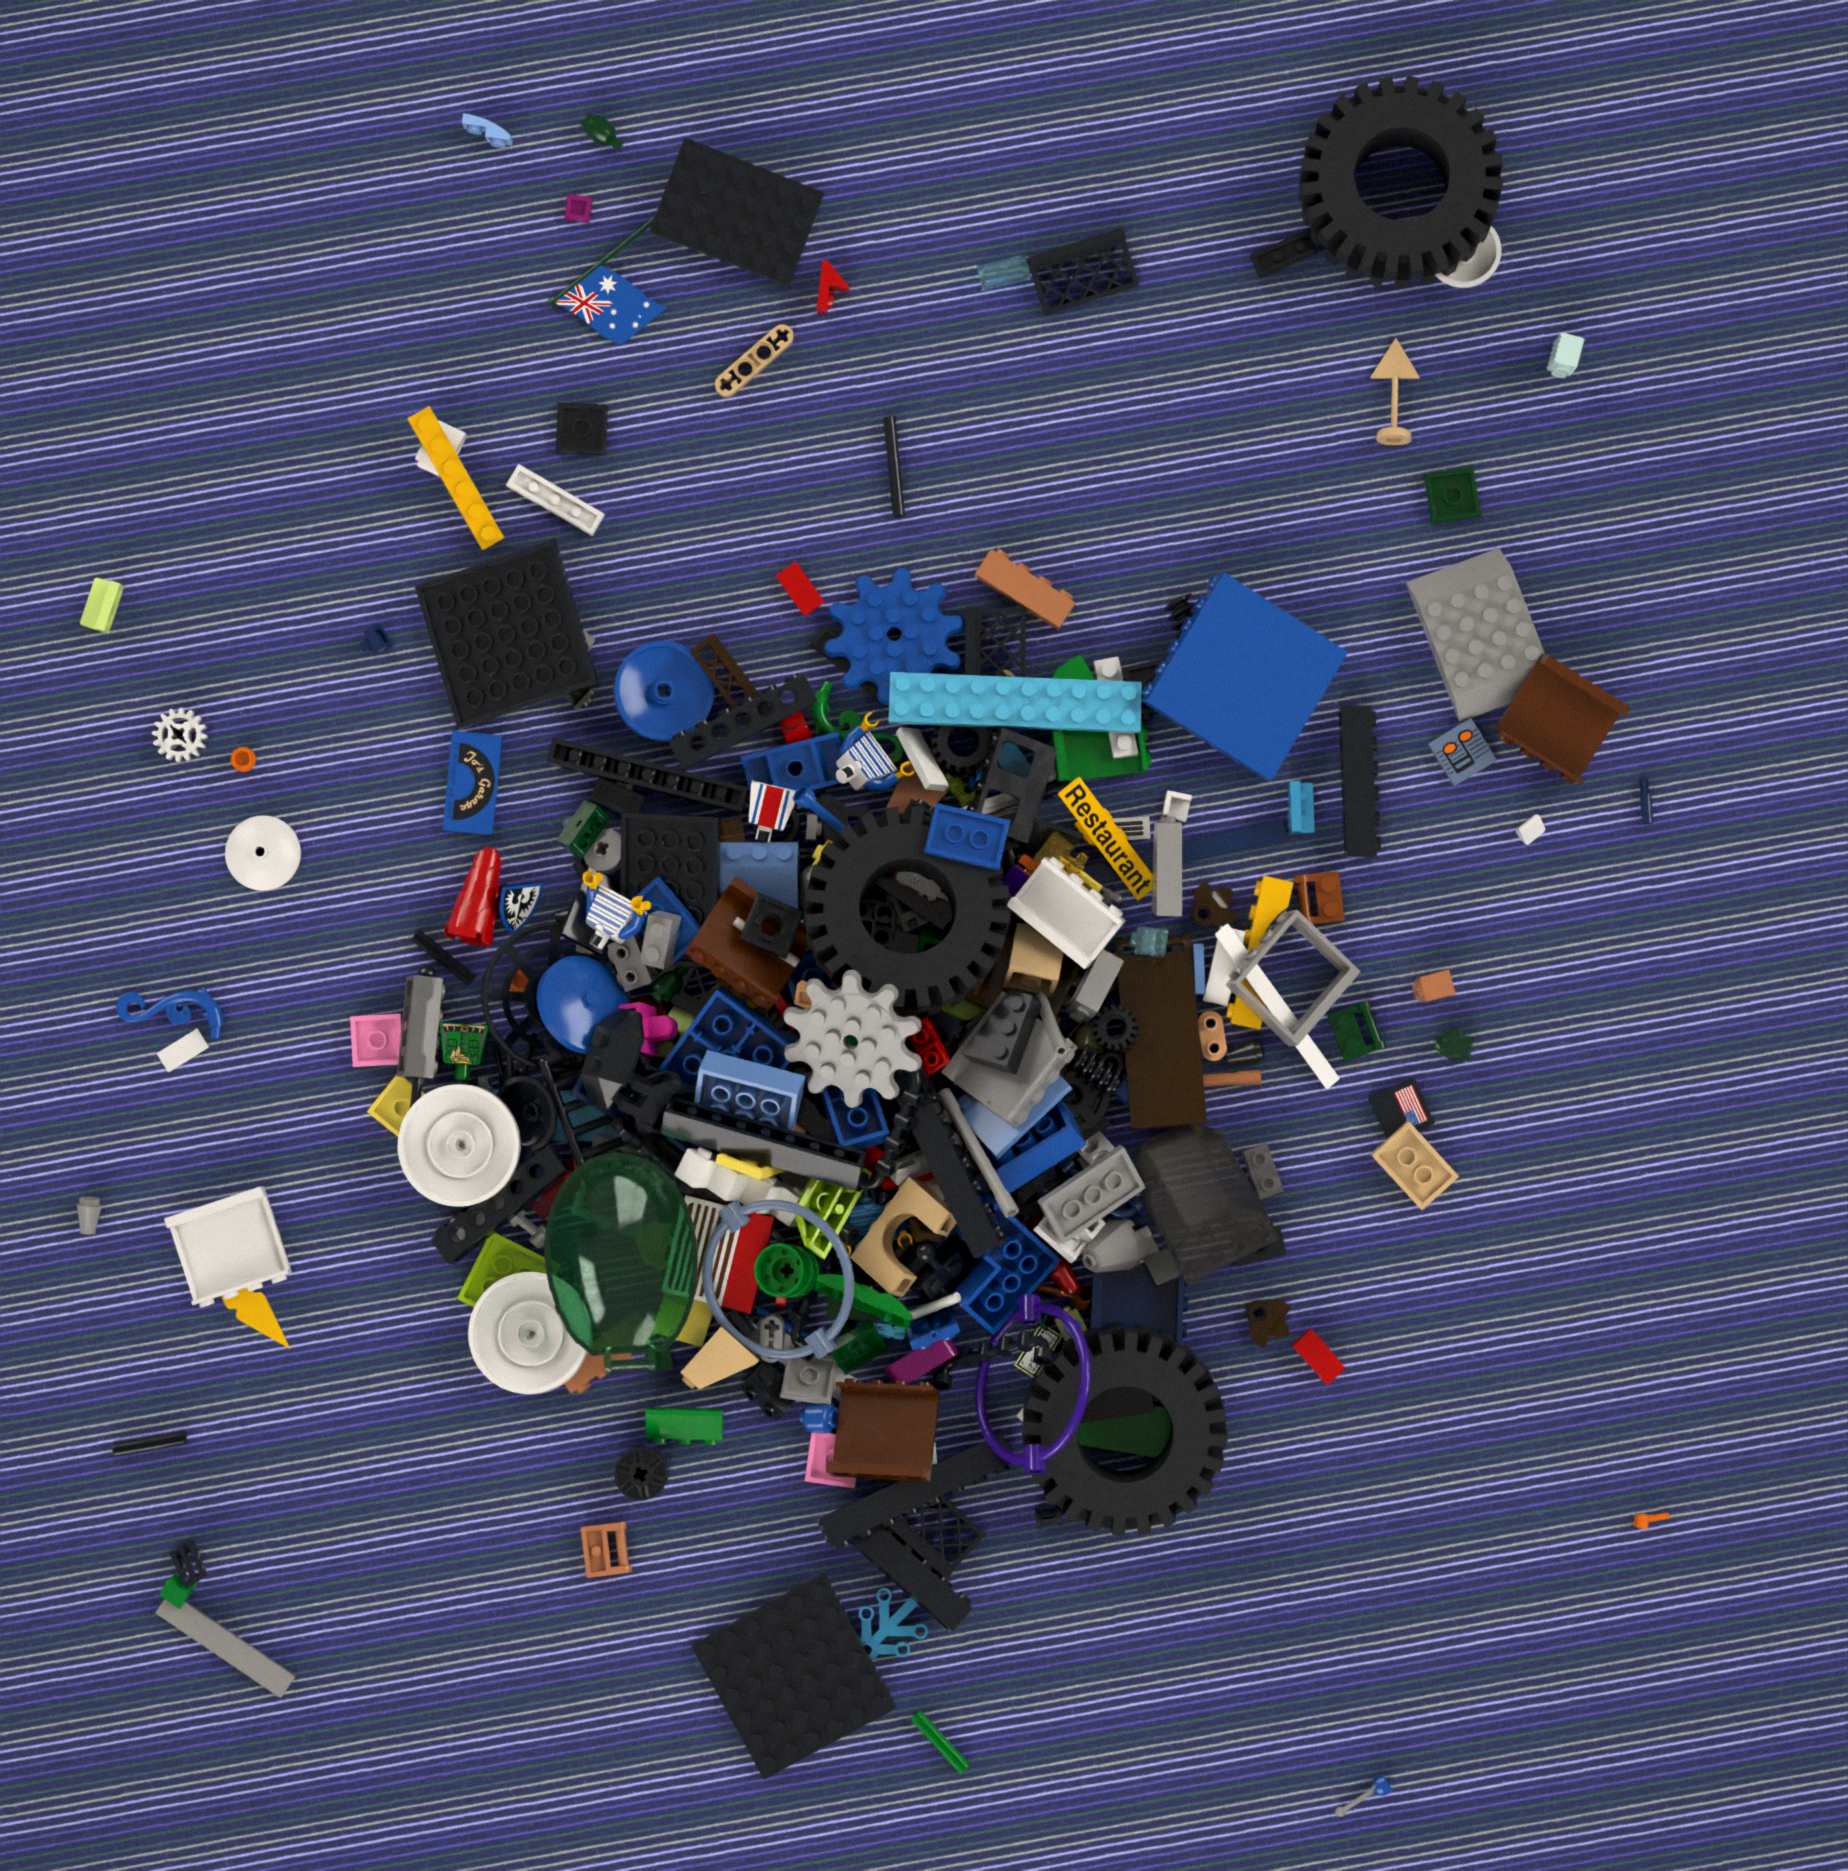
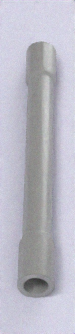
M949 1088L938 1092L940 1103L950 1116L995 1195V1200L1004 1216L1010 1218L1016 1215L1019 1211L1017 1205L1002 1184L962 1114L953 1093Z

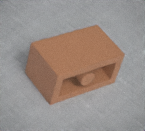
M1449 969L1414 979L1415 984L1412 985L1414 997L1419 999L1420 1003L1456 994Z

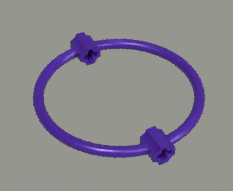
M1038 1295L1019 1296V1309L1009 1316L1003 1326L991 1336L989 1342L997 1346L999 1338L1004 1336L1018 1321L1024 1325L1041 1323V1313L1055 1316L1066 1325L1073 1335L1078 1349L1081 1379L1076 1406L1064 1431L1048 1448L1041 1444H1029L1024 1446V1455L1014 1454L997 1440L987 1416L985 1389L991 1361H980L975 1388L977 1418L984 1438L999 1457L1012 1464L1024 1466L1025 1474L1046 1473V1460L1057 1454L1071 1439L1085 1412L1091 1383L1089 1350L1080 1327L1063 1309L1052 1304L1040 1303V1296Z

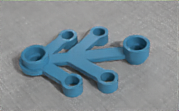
M882 1587L877 1591L879 1630L873 1636L871 1635V1620L874 1616L873 1608L865 1605L859 1610L862 1630L861 1640L864 1645L871 1647L872 1651L869 1655L872 1661L876 1659L878 1654H896L899 1657H906L910 1653V1646L905 1641H900L896 1645L880 1644L887 1636H914L917 1639H923L928 1634V1628L923 1623H918L915 1626H897L918 1605L912 1598H909L889 1619V1601L892 1598V1593L886 1587ZM887 1591L889 1593L888 1599L882 1600L879 1597L880 1592ZM864 1609H869L871 1611V1616L869 1618H864L862 1616L861 1612ZM920 1626L925 1629V1633L921 1636L915 1632L916 1628ZM900 1645L907 1647L905 1654L898 1652L897 1649Z

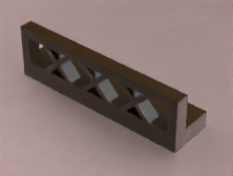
M714 633L690 650L691 654L733 710L738 708L737 705H740V701H733L730 697L731 686L741 687L745 692L744 699L750 696L756 699L761 696ZM708 644L715 652L714 662L703 661L698 654ZM717 657H719L722 663H717ZM707 665H713L712 672ZM716 666L728 669L730 672L729 682L717 680L715 677ZM732 677H734L737 683L732 682ZM722 685H728L727 692ZM766 702L758 707L759 712L763 716H767L772 712ZM745 714L738 715L745 726H747L749 721Z

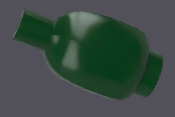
M589 113L581 123L585 134L601 146L611 145L617 151L623 146L624 143L616 137V130L613 125L601 115L593 116Z
M678 966L674 971L663 973L651 986V993L648 995L650 999L657 1005L670 1001L682 986L681 977L688 971L685 966Z

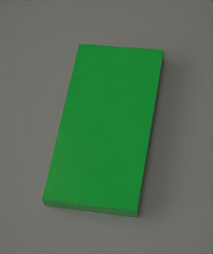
M1154 1406L1155 1412L1080 1423L1077 1428V1438L1080 1445L1156 1458L1162 1452L1169 1439L1171 1417L1166 1407Z

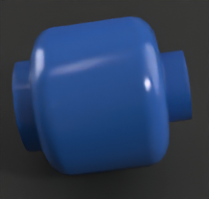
M808 1402L805 1408L801 1409L800 1422L804 1424L807 1432L828 1434L833 1428L837 1427L839 1411L832 1402L830 1406Z

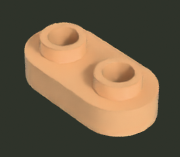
M1204 1012L1198 1019L1201 1053L1207 1060L1217 1061L1224 1057L1227 1050L1223 1020L1217 1012ZM1208 1019H1213L1215 1021V1026L1213 1028H1208L1206 1026V1021ZM1211 1044L1218 1045L1219 1050L1217 1053L1210 1051L1209 1047Z

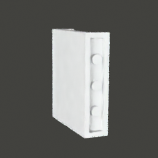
M264 1186L164 1218L167 1228L171 1230L193 1298V1301H191L192 1305L199 1304L200 1308L215 1303L214 1298L223 1296L224 1300L239 1295L238 1290L247 1288L248 1292L263 1287L262 1282L271 1280L272 1284L287 1279L286 1274L292 1273Z

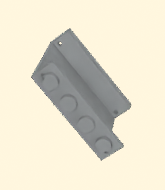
M1002 991L941 1073L1014 1128H1017L1020 1123L1022 1124L1028 1118L1029 1111L1034 1104L1041 1101L1044 1091L1050 1083H1054L1057 1080L1063 1066L1073 1059L1074 1052L1078 1047L1070 1039L1063 1037L1068 1051L1062 1057L1057 1056L1044 1023L1037 1018L1016 1075L970 1062L961 1053L1006 995Z

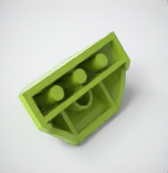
M864 1167L863 1172L867 1173L870 1178L872 1173ZM810 1178L796 1204L806 1207L819 1215L839 1235L862 1191L857 1192ZM794 1214L804 1245L820 1258L825 1259L832 1247L831 1242L814 1224Z

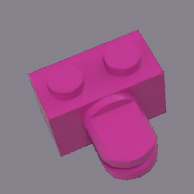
M641 1002L619 1005V1009L632 1010L642 1014L641 1021L645 1040L640 1055L648 1058L657 1057V1041L675 1038L678 1032L677 1021L670 1016H657V1007Z

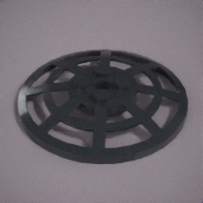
M560 921L530 925L514 933L495 951L486 967L482 980V1011L493 1038L513 1059L541 1071L539 1063L516 1053L511 1046L521 1038L534 1047L546 1050L542 1041L526 1033L534 1023L546 1027L541 1019L537 1005L539 981L544 972L559 960V954L565 956H584L573 949L560 946L561 936L559 933L564 923ZM551 930L549 946L535 948L522 956L513 946L516 941L529 934ZM506 952L514 964L505 977L502 991L488 990L492 971L499 958ZM593 953L589 958L599 962L605 956L600 957ZM549 954L548 968L537 973L527 963L528 960L538 955ZM611 963V965H612V967H613V969H614V971H615V973H616V975H617L618 972H617V970H616L615 964H612V963ZM518 970L528 979L524 992L510 991L512 980ZM627 991V992H625V993H626V995H627L628 1002H629V1004H630V1001H631L630 991ZM488 1000L502 1001L505 1017L513 1029L504 1040L499 1035L492 1021ZM510 1002H523L528 1016L519 1024L512 1014ZM555 1039L559 1050L567 1048ZM585 1060L565 1065H559L558 1062L550 1066L554 1073L569 1072L583 1068Z

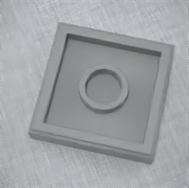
M826 1355L820 1360L814 1356L810 1361H804L801 1358L787 1359L780 1397L830 1406L837 1362L833 1356Z

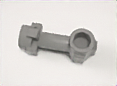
M523 1210L510 1220L509 1224L513 1227L517 1224L532 1235L529 1241L541 1249L543 1245L546 1246L550 1241L553 1231L544 1224L537 1227L524 1216L526 1211Z

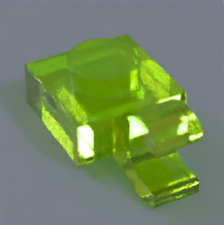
M949 773L944 775L949 784V792L962 807L967 806L969 801H973L975 794H966L963 789L966 786L957 775L954 778Z

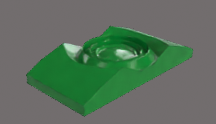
M836 1274L818 1275L814 1290L842 1302L844 1296L843 1275ZM854 1281L852 1307L904 1330H908L912 1314L901 1302L890 1293H879L870 1287Z

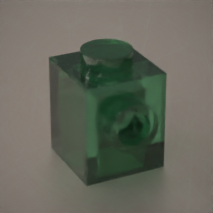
M1449 1027V1031H1442L1441 1035L1436 1036L1434 1050H1437L1436 1056L1465 1063L1469 1062L1474 1037L1463 1035L1464 1030Z

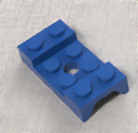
M838 731L740 756L749 791L751 792L752 780L795 791L804 785L808 786L811 790L840 783L836 778V772L839 770L836 761L841 757L839 753L841 742ZM798 761L802 764L803 771L800 775L794 776L789 773L788 765L791 762Z

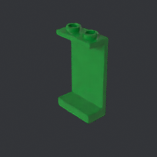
M1141 720L1140 733H1134L1138 755L1113 759L1107 732L1052 731L1050 733L1051 746L1057 749L1054 758L1056 783L1073 782L1078 777L1082 780L1148 771V766H1151L1152 762L1150 751H1146L1145 741H1148L1147 727L1142 726Z

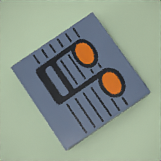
M1472 718L1428 743L1429 748L1453 787L1497 761Z

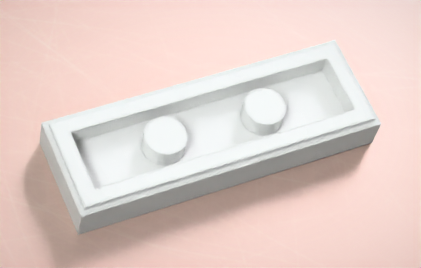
M900 727L896 735L925 790L945 791L949 784L920 730Z

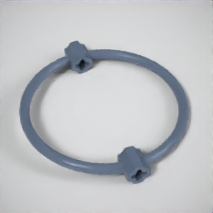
M736 1199L721 1209L718 1214L722 1221L716 1227L707 1243L702 1263L704 1294L708 1306L720 1327L722 1326L747 1350L767 1358L796 1359L814 1353L817 1359L820 1360L836 1349L838 1346L833 1339L844 1326L853 1303L854 1274L847 1250L834 1229L810 1209L784 1200H760L741 1206ZM782 1210L805 1218L828 1238L840 1260L844 1277V1296L839 1314L828 1330L822 1326L806 1337L804 1340L808 1345L803 1347L775 1349L753 1342L741 1334L729 1322L717 1301L712 1281V1265L716 1248L728 1229L731 1233H734L751 1221L748 1214L753 1212Z

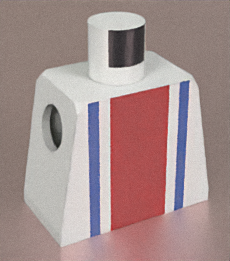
M752 780L749 823L758 825L755 839L770 842L773 829L784 830L795 804L793 801L795 790Z

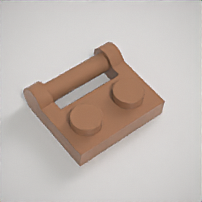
M626 1521L581 1527L587 1578L632 1572V1565L628 1561L625 1529H627ZM609 1531H615L618 1566H611L607 1533Z

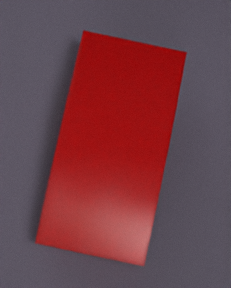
M928 1017L921 1020V1030L917 1034L908 1036L918 1052L917 1054L922 1060V1066L930 1076L951 1061Z
M1311 1328L1307 1329L1291 1344L1304 1362L1310 1365L1326 1385L1346 1369Z

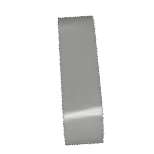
M771 1313L762 1320L760 1326V1345L769 1347L770 1341H774L773 1348L784 1349L785 1324L780 1315ZM771 1320H774L775 1325H779V1327H776L774 1335H770L771 1328L766 1326ZM761 1356L764 1361L769 1363L779 1360Z

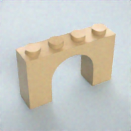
M908 1177L904 1183L900 1184L896 1195L885 1205L880 1217L871 1224L869 1232L855 1246L854 1252L850 1257L888 1293L899 1297L904 1296L917 1277L894 1254L893 1237L898 1226L908 1218L917 1217L934 1233L947 1237L956 1224L948 1204L921 1180Z

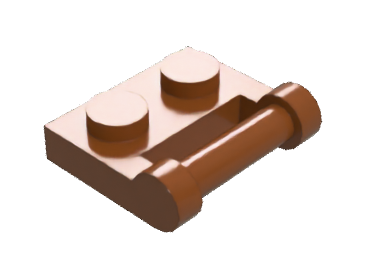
M1339 871L1294 876V884H1297L1300 913L1309 922L1316 925L1344 921ZM1309 882H1314L1318 915L1315 917H1311L1307 887Z

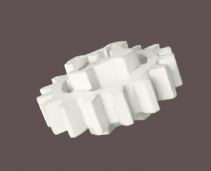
M179 708L176 714L173 709H169L170 716L167 717L161 714L162 723H154L159 729L152 732V735L158 737L153 744L155 746L161 745L158 752L161 755L167 752L166 759L171 760L175 756L176 762L181 763L182 757H184L189 762L191 761V754L197 757L200 755L197 751L199 747L205 749L206 746L201 742L208 739L207 735L202 734V731L207 729V726L199 725L202 718L200 716L193 718L194 712L192 710L185 714L184 708ZM176 719L188 720L183 724H177L174 722V720ZM167 728L168 737L164 740V732ZM174 728L183 732L186 742L177 738L178 736ZM196 731V739L193 743L192 733ZM177 746H183L186 750L177 752L172 749H175Z

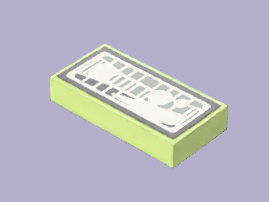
M1038 1327L1034 1333V1336L1046 1338L1050 1349L1053 1351L1063 1337L1049 1327L1047 1331ZM1039 1346L1033 1347V1350L1030 1352H1022L1014 1366L1031 1377H1034L1035 1374L1038 1375L1043 1366L1034 1363L1033 1357L1034 1350Z

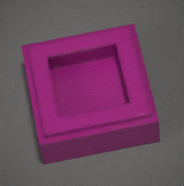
M567 194L564 219L566 221L590 223L593 198Z

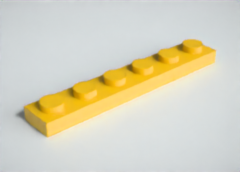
M430 406L408 417V422L481 550L504 538L503 534Z

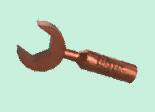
M1040 1283L1034 1290V1292L1058 1298H1072V1305L1079 1310H1088L1092 1305V1300L1081 1299V1297H1090L1091 1289L1079 1287L1070 1294L1062 1288Z

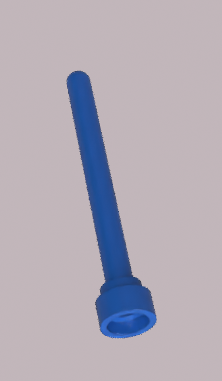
M801 786L795 792L793 801L801 808H810L838 833L845 827L843 823L816 801L814 792L808 786Z

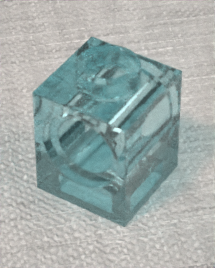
M1138 926L1137 932L1132 931L1130 946L1135 947V954L1164 958L1169 930Z

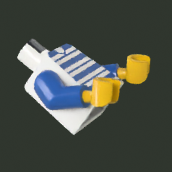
M869 712L863 718V723L860 726H855L843 738L839 750L841 757L836 761V765L839 768L836 772V778L843 784L849 782L857 791L865 788L867 791L884 792L900 783L899 780L902 778L905 780L911 779L914 776L915 770L911 773L903 771L904 768L911 765V762L907 761L902 763L900 771L895 773L897 768L871 732L865 733L867 729H873L879 723V719L875 724L868 723L867 717L873 713Z
M590 870L583 874V881L588 885L586 923L595 930L589 943L602 950L609 938L622 944L625 940L640 933L647 915L645 910L651 908V903L649 901L642 902L643 896H636L629 900L603 885L597 886L602 881L603 876L598 872L592 878L593 872Z

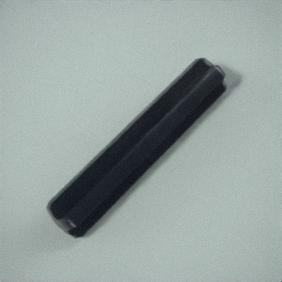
M419 930L415 933L412 941L466 985H470L474 981L476 975L422 931Z
M185 1431L117 1442L112 1444V1452L117 1457L187 1444V1434Z

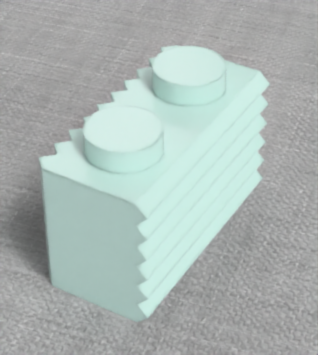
M1561 333L1553 343L1554 346L1551 348L1549 365L1546 367L1548 371H1551V375L1566 378V376H1570L1575 371L1584 338L1567 333Z

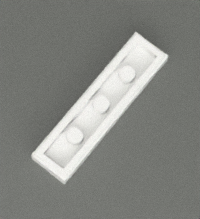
M520 464L517 465L506 484V487L591 536L594 535L605 516L604 513Z

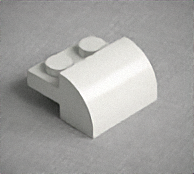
M1045 1215L1033 1230L1066 1260L1072 1263L1106 1223L1100 1219L1064 1244L1058 1240Z

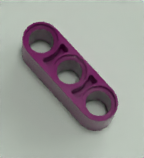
M941 1339L932 1343L926 1349L911 1351L883 1369L892 1384L893 1381H905L909 1384L957 1355L958 1350L951 1339L945 1341Z

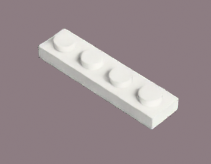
M1119 657L1093 662L1096 680L1123 681ZM1107 732L1113 759L1138 755L1134 733Z

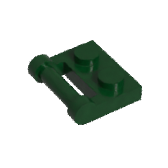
M1370 999L1327 1015L1344 1062L1387 1047L1385 1039L1382 1040L1372 1015ZM1361 1011L1373 1043L1368 1046L1365 1045L1354 1013Z

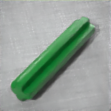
M922 1711L915 1713L911 1718L914 1725L958 1773L961 1774L967 1770L969 1763Z

